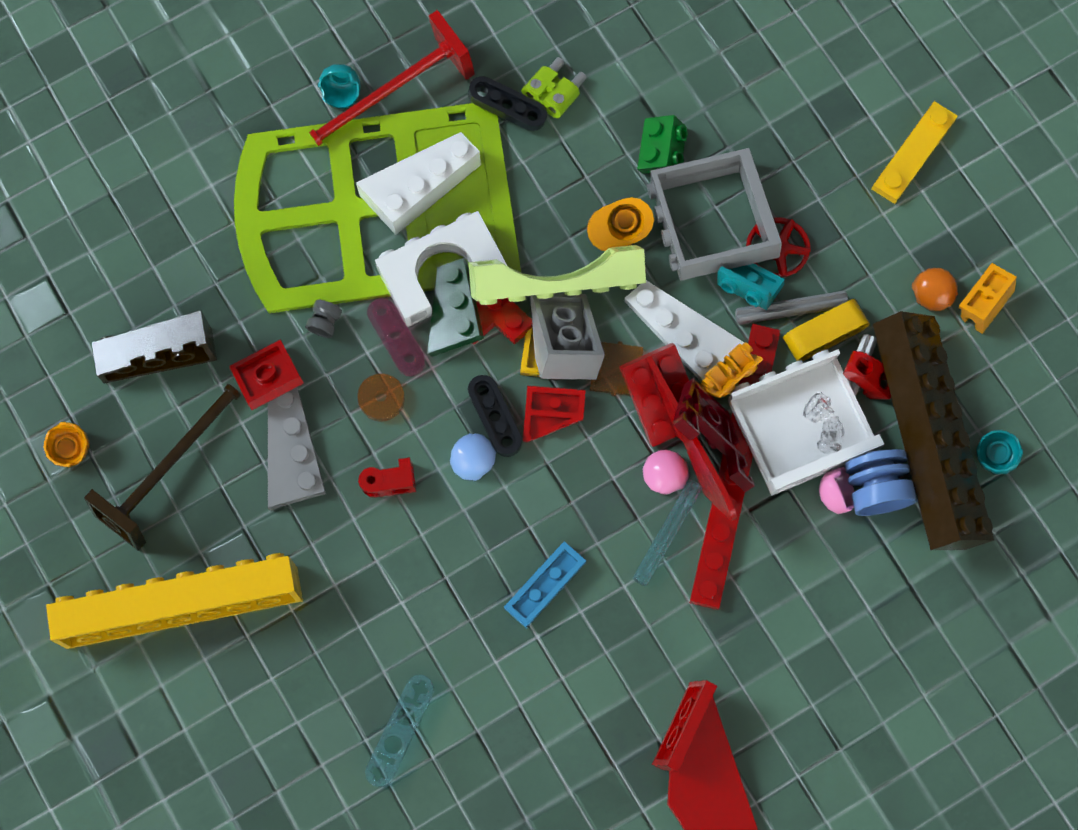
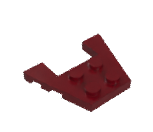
M694 378L683 386L673 425L690 441L699 436L701 432L712 449L717 448L726 456L729 478L744 492H747L755 487L752 477H747L744 473L743 468L748 465L745 457L735 447L739 443V439L730 414Z

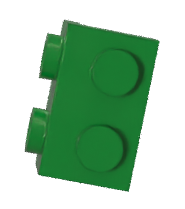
M675 115L645 118L637 170L642 174L651 173V170L684 163L683 152L688 131L686 125Z

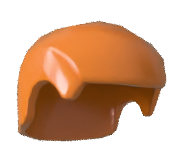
M928 268L918 274L912 284L916 302L929 311H942L950 307L958 296V286L954 276L942 268Z

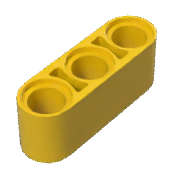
M851 299L787 332L783 339L795 360H802L803 362L815 354L860 333L870 323L856 299Z

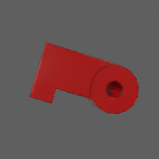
M853 351L843 375L863 389V394L869 399L890 400L891 394L888 384L884 389L880 386L882 380H887L883 363L869 354Z
M410 457L398 459L399 467L382 470L375 467L364 469L358 478L360 488L367 496L375 498L416 492L414 468Z

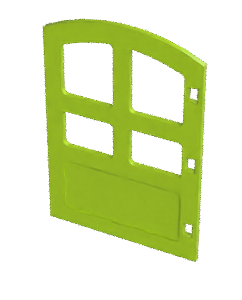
M473 103L354 119L323 139V143L319 146L315 143L309 132L313 129L316 131L325 124L248 134L240 156L235 181V228L245 270L256 294L268 313L312 308L316 300L340 304L391 297L380 275L368 276L366 274L360 221L364 218L379 216L362 198L356 196L350 151L351 143L356 141L392 137L395 141L398 163L462 132L480 151L481 166L406 226L408 240L415 237L422 238L430 234L431 230L437 226H447L455 222L462 214H472L478 211L507 266L521 272L497 115ZM465 112V120L449 122V114ZM380 124V131L364 133L363 126ZM294 136L295 143L279 145L277 138ZM320 146L329 148L335 196L332 202L270 211L258 210L262 174L266 158L270 153ZM336 223L339 229L344 278L334 282L282 288L267 258L261 239L262 234L265 232ZM442 252L429 257L422 264L418 273V282L423 292L435 290L437 267L463 257L451 252Z

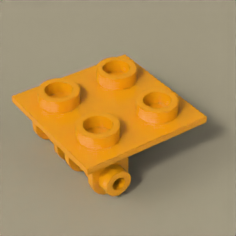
M747 342L742 345L738 344L728 353L730 357L727 355L724 357L725 363L719 361L717 363L718 366L715 365L704 374L705 378L700 385L712 396L718 398L725 397L736 388L735 384L743 377H748L756 371L757 365L763 358L750 354L753 349Z

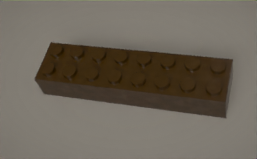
M900 311L874 323L873 327L930 550H967L994 541L993 525L986 511L985 495L978 481L977 465L970 451V439L962 421V409L957 402L954 390L955 383L949 372L948 357L941 342L940 326L935 316Z

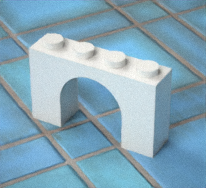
M478 211L472 214H462L455 222L447 226H437L431 230L430 234L422 238H412L405 243V246L395 251L393 249L387 250L375 260L377 270L407 328L432 316L431 305L418 282L419 270L429 257L442 252H451L462 256L468 262L497 259L507 266Z

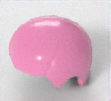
M660 450L651 454L642 469L646 484L651 490L660 494H670L683 489L690 476L688 463L679 453L670 450Z
M844 467L826 472L821 478L819 485L821 501L828 510L836 514L846 513L854 508L851 497L854 488L848 484L850 476L846 473Z

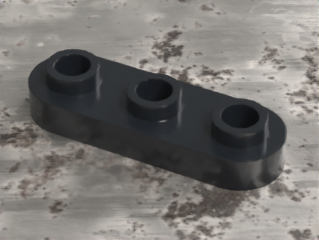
M485 76L476 77L470 83L468 97L473 104L529 131H537L544 126L547 119V110L540 102ZM477 92H484L486 96L482 97ZM503 104H509L511 108L506 109L503 107ZM528 116H533L536 120L531 121L528 119Z
M487 375L474 377L468 386L469 397L494 449L501 456H514L521 449L522 438L496 382ZM481 388H486L489 392L487 395L481 396L478 394V391ZM497 413L501 417L498 421H492L490 416ZM504 439H511L513 443L511 446L505 447L502 445V441Z

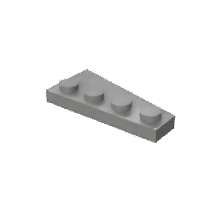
M298 387L268 402L269 510L326 494Z

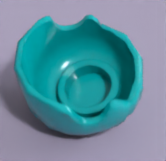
M333 64L325 68L321 73L318 87L321 89L322 100L334 108H348L353 106L358 100L361 84L358 74L350 66Z
M1004 430L990 431L981 437L976 449L980 465L995 475L1007 474L1016 469L1023 455L1019 439L1014 434Z

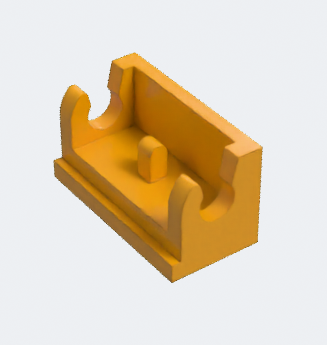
M991 263L959 305L961 319L964 322L968 319L973 320L976 331L983 334L1015 292L1017 277Z

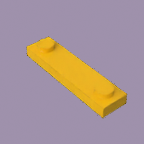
M934 101L873 184L872 190L893 204H896L956 121L958 115Z

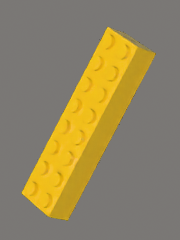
M275 553L266 556V560L254 562L253 559H245L236 562L234 567L224 568L223 565H216L206 568L204 573L194 574L193 571L181 572L176 574V578L165 581L163 577L146 580L145 585L134 587L132 583L121 584L115 587V591L105 593L104 590H92L86 592L85 597L74 599V596H62L56 598L55 603L46 604L50 640L65 649H71L302 602L303 598L297 566L289 556H284L283 553Z

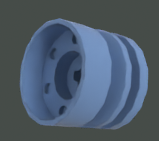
M905 450L873 451L845 463L846 473L852 475L848 478V484L851 486H863V488L853 492L851 495L856 515L870 516L889 513L909 507L918 501L913 481L899 479L910 472L909 465L903 464L907 461Z

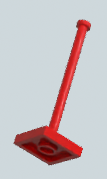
M438 10L431 13L428 17L439 48L318 130H311L309 134L318 146L323 143V139L444 57L450 58L465 80L475 75L468 49Z

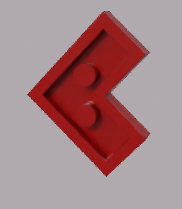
M508 298L497 299V303L492 305H481L480 301H476L484 336L496 327L515 345L526 335L529 329H533L532 319L514 302L508 301Z

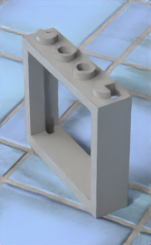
M749 148L651 170L650 183L647 184L648 195L650 199H655L657 205L654 206L655 218L657 223L662 222L664 230H661L663 244L665 247H670L672 253L669 255L672 271H677L680 281L716 273L721 266L733 269L780 257L782 242ZM740 173L762 243L685 261L663 190Z

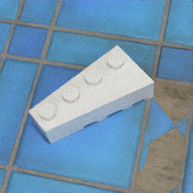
M460 132L356 182L359 196L397 235L481 166L480 151Z

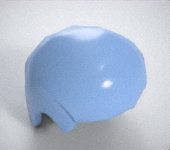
M470 433L460 438L454 444L451 451L450 465L454 473L462 479L476 481L492 469L495 464L496 450L492 442L484 435Z

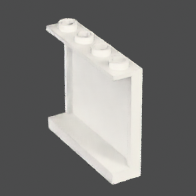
M828 349L823 350L812 356L813 360L803 363L802 360L796 361L788 365L786 371L776 374L775 371L769 372L759 378L760 381L755 384L742 383L736 386L728 399V403L771 496L821 476L830 470L840 468L851 459L869 452L878 451L884 446L880 434L874 436L847 378L843 375L842 367L837 359L840 355L839 349L833 352H829Z

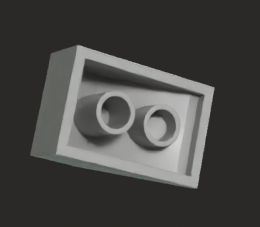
M554 293V297L547 299L536 298V295L530 296L534 352L540 378L596 380L605 354L586 294L567 296L564 293Z

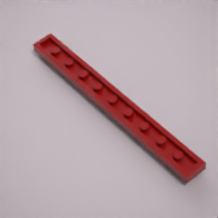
M752 324L748 344L753 349L750 354L760 356L763 360L757 365L756 371L748 377H743L738 385L748 382L749 385L755 384L760 381L759 378L772 372L781 330ZM732 411L731 420L739 439V443L735 447L746 459L748 466L743 468L748 477L753 454ZM724 454L722 455L718 475L730 496L737 519L730 521L713 503L711 504L689 602L716 610L720 608L745 494L729 478L726 456Z

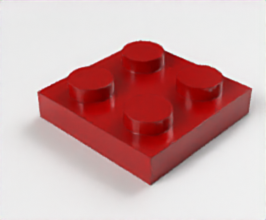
M281 339L229 366L251 410L304 384Z

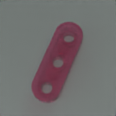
M380 298L374 300L367 309V315L396 367L406 376L419 374L425 366L424 355L394 304L388 299ZM379 309H386L387 311L384 315L376 314ZM393 332L401 334L397 339H392L390 336ZM408 355L415 357L411 363H407L404 360Z

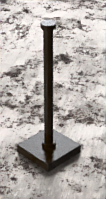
M227 384L224 387L225 392L120 507H114L93 489L84 497L94 517L137 551L144 546L146 541L139 526L130 519L129 514L233 399L237 400L241 396L232 385Z

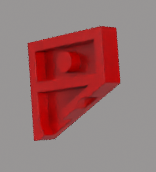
M527 386L523 442L528 443L583 421L586 390Z

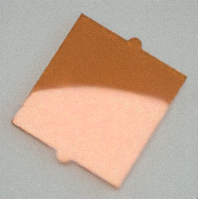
M620 341L617 344L601 342L605 356L597 379L591 380L590 391L611 393L613 397L616 394L630 396L619 366L643 356L644 347L623 345Z

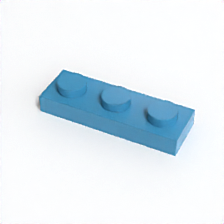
M564 541L504 606V609L527 629L586 564V560Z

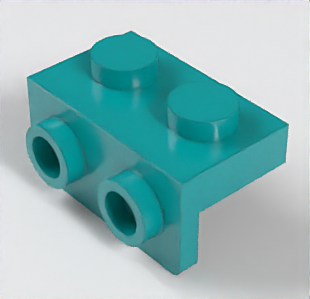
M756 264L733 269L721 266L717 276V285L725 292L734 293L744 298L750 305L759 306L765 310L772 304L785 282V279Z

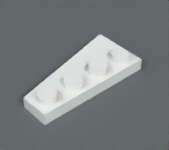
M647 280L646 283L640 284L624 299V302L665 345L670 343L676 345L682 363L701 383L705 378L704 374L715 365L718 366L717 363L719 361L725 363L724 357L726 355L730 357L728 353L738 344L742 345L744 343Z

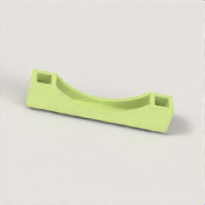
M637 245L611 247L587 266L558 276L525 274L506 266L497 259L469 262L471 297L476 301H480L481 305H492L497 303V299L508 298L510 302H519L526 300L525 296L536 295V298L547 299L554 297V293L564 292V295L574 296L582 294V290L592 289V292L595 293L608 292L609 287L620 286V289L623 290L636 289L637 284L646 283L644 249Z

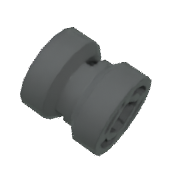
M316 300L312 308L313 316L308 319L305 328L318 336L331 338L335 331L334 323L340 318L342 309L333 303Z

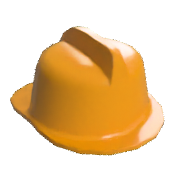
M630 197L618 200L593 213L587 226L588 238L593 246L602 251H606L611 247L629 246L648 236L654 223L653 211L646 202L638 198Z

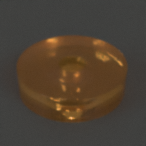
M375 374L363 381L358 390L359 406L362 412L372 420H391L401 412L404 406L405 395L403 388L396 378L388 374ZM379 394L386 395L384 401H377L376 397Z

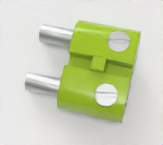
M559 57L549 67L542 66L521 90L523 95L543 104L547 114L554 118H560L580 95L578 88L587 78L583 72H579L572 81L565 77L562 80L558 78L557 72L564 65V61Z

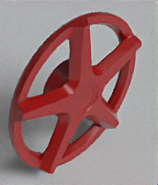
M775 217L773 218L775 223L785 224L779 233L782 242L780 257L773 259L776 261L779 273L774 274L782 278L800 271L808 261L811 249L809 238L800 225L793 219ZM757 224L749 233L746 246L751 245L756 233L760 236ZM793 228L801 235L805 247L789 243L788 240ZM787 255H804L800 264L787 272Z

